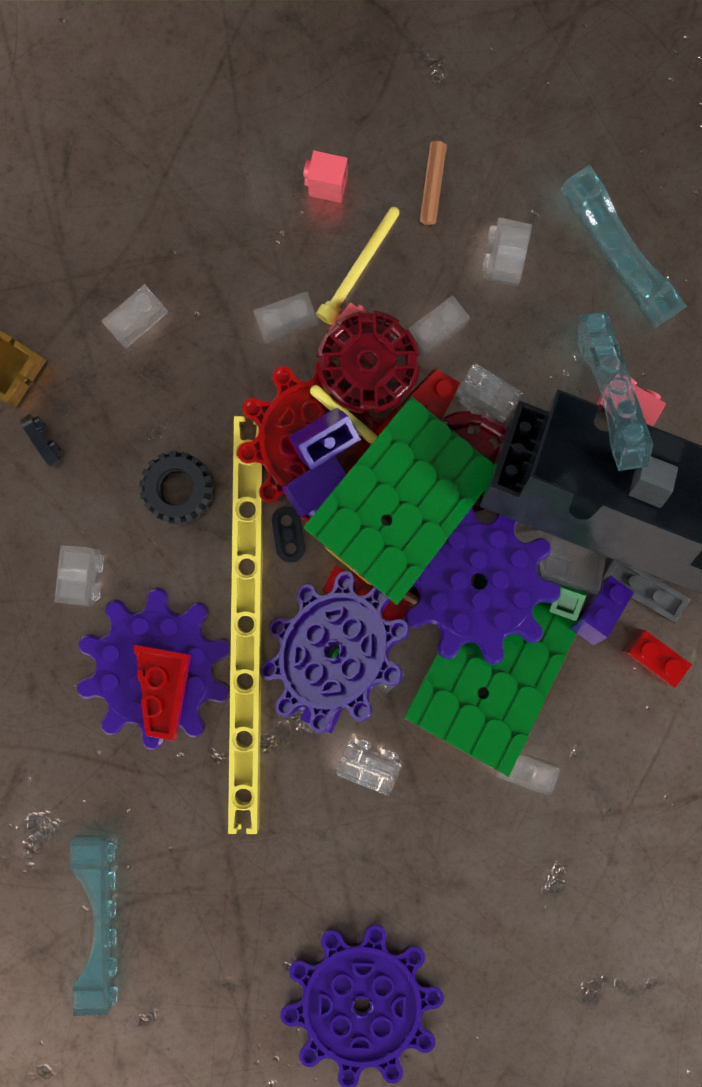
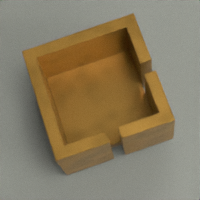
M1 330L0 399L17 407L30 387L25 384L27 379L33 381L46 360Z

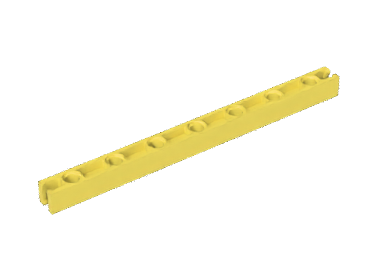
M234 416L228 834H236L238 829H241L242 824L236 823L237 810H250L251 825L250 828H246V834H257L259 830L260 668L263 576V500L260 498L259 488L264 483V465L260 463L246 464L238 458L237 450L242 443L253 441L249 439L243 440L242 425L245 422L244 416ZM257 426V430H256V437L258 436V433H259V428H258V426ZM245 503H253L256 508L255 514L250 518H244L241 514V507ZM245 559H251L255 564V569L250 575H245L240 570V564ZM243 616H249L254 621V628L249 632L243 631L240 628L239 622ZM247 673L251 675L253 686L243 688L238 681L240 674ZM248 731L252 735V743L248 745L240 743L238 733ZM240 789L249 790L252 799L246 802L241 801L237 797V791Z

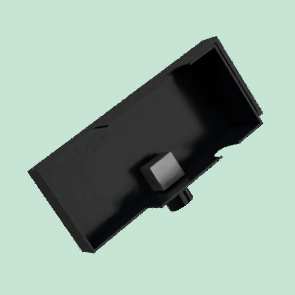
M557 389L547 410L519 400L509 419L480 507L702 594V446L628 416L614 430L602 431L594 424L599 405Z

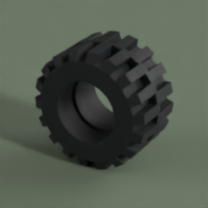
M170 451V454L162 453L158 455V459H152L148 463L150 465L149 468L143 470L142 475H144V478L139 483V487H142L140 496L145 502L144 506L146 509L150 510L156 518L172 524L191 523L192 520L201 518V515L208 511L210 508L209 504L214 499L213 490H215V484L212 481L213 476L207 469V466L196 457L185 452ZM178 471L184 472L193 480V493L189 500L181 505L170 504L164 499L162 493L163 483L170 474Z

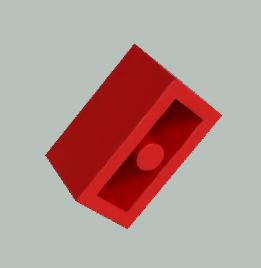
M637 629L622 650L624 654L663 683L676 688L692 666L690 662L643 629Z

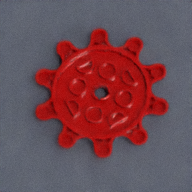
M331 361V367H336L334 362ZM319 362L316 364L313 378L309 381L298 380L292 370L286 366L278 367L272 375L273 382L277 388L276 397L269 402H264L257 398H249L243 404L242 410L244 415L257 424L259 433L255 440L242 443L237 450V455L243 463H260L266 468L267 479L259 488L260 498L265 502L272 503L278 500L284 494L281 489L283 486L310 469L301 461L288 437L330 412L327 407L310 393V389L314 385H318L323 389L317 374ZM340 386L345 392L349 389ZM363 391V399H371L374 395V391ZM348 410L372 431L388 418H375L368 411H363L362 414ZM360 435V441L335 455L346 474L371 446ZM308 514L306 516H301V518L305 521L310 520Z

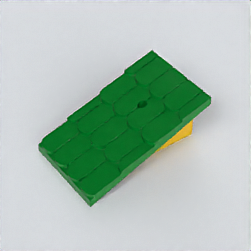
M411 396L303 528L320 541L329 553L363 581L373 585L398 605L486 489L494 464ZM383 515H388L391 520L388 526L383 525L381 522Z
M477 575L472 586L478 590L484 589L486 587L485 576ZM541 602L536 604L533 608V617L543 628V637L536 643H528L519 635L512 634L507 636L503 642L504 658L496 665L488 664L483 659L480 647L474 643L464 644L456 657L452 659L441 657L437 651L404 718L509 777L577 634L570 629L575 621L549 612L551 603ZM485 687V693L482 696H478V690Z

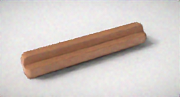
M432 141L430 143L420 213V222L425 225H434L437 219L447 147L443 141Z

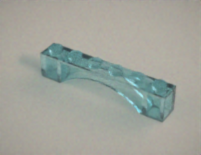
M589 164L568 178L560 190L653 327L655 329L685 309L687 305L671 282L651 265L631 239L614 209L606 187Z
M608 312L579 315L576 342L582 360L590 366L600 389L607 418L611 450L618 471L648 467L653 441Z
M76 835L70 841V870L80 881L88 896L94 919V940L90 958L83 973L72 987L73 1016L108 1015L112 1006L117 1003V987H113V976L116 975L117 960L112 958V947L116 945V929H112V918H115L116 902L111 900V889L115 888V872H111V861L115 857V845L110 843V835Z

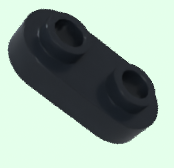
M31 414L20 419L23 429L44 461L50 467L61 461L59 455L62 454V450L54 439L49 440L44 433L47 427L38 415L33 417Z
M282 506L272 516L276 551L280 559L293 563L300 560L305 552L301 519L294 508ZM288 515L292 518L289 526L282 525L281 519L283 516ZM289 543H293L296 546V551L293 554L286 552V546Z

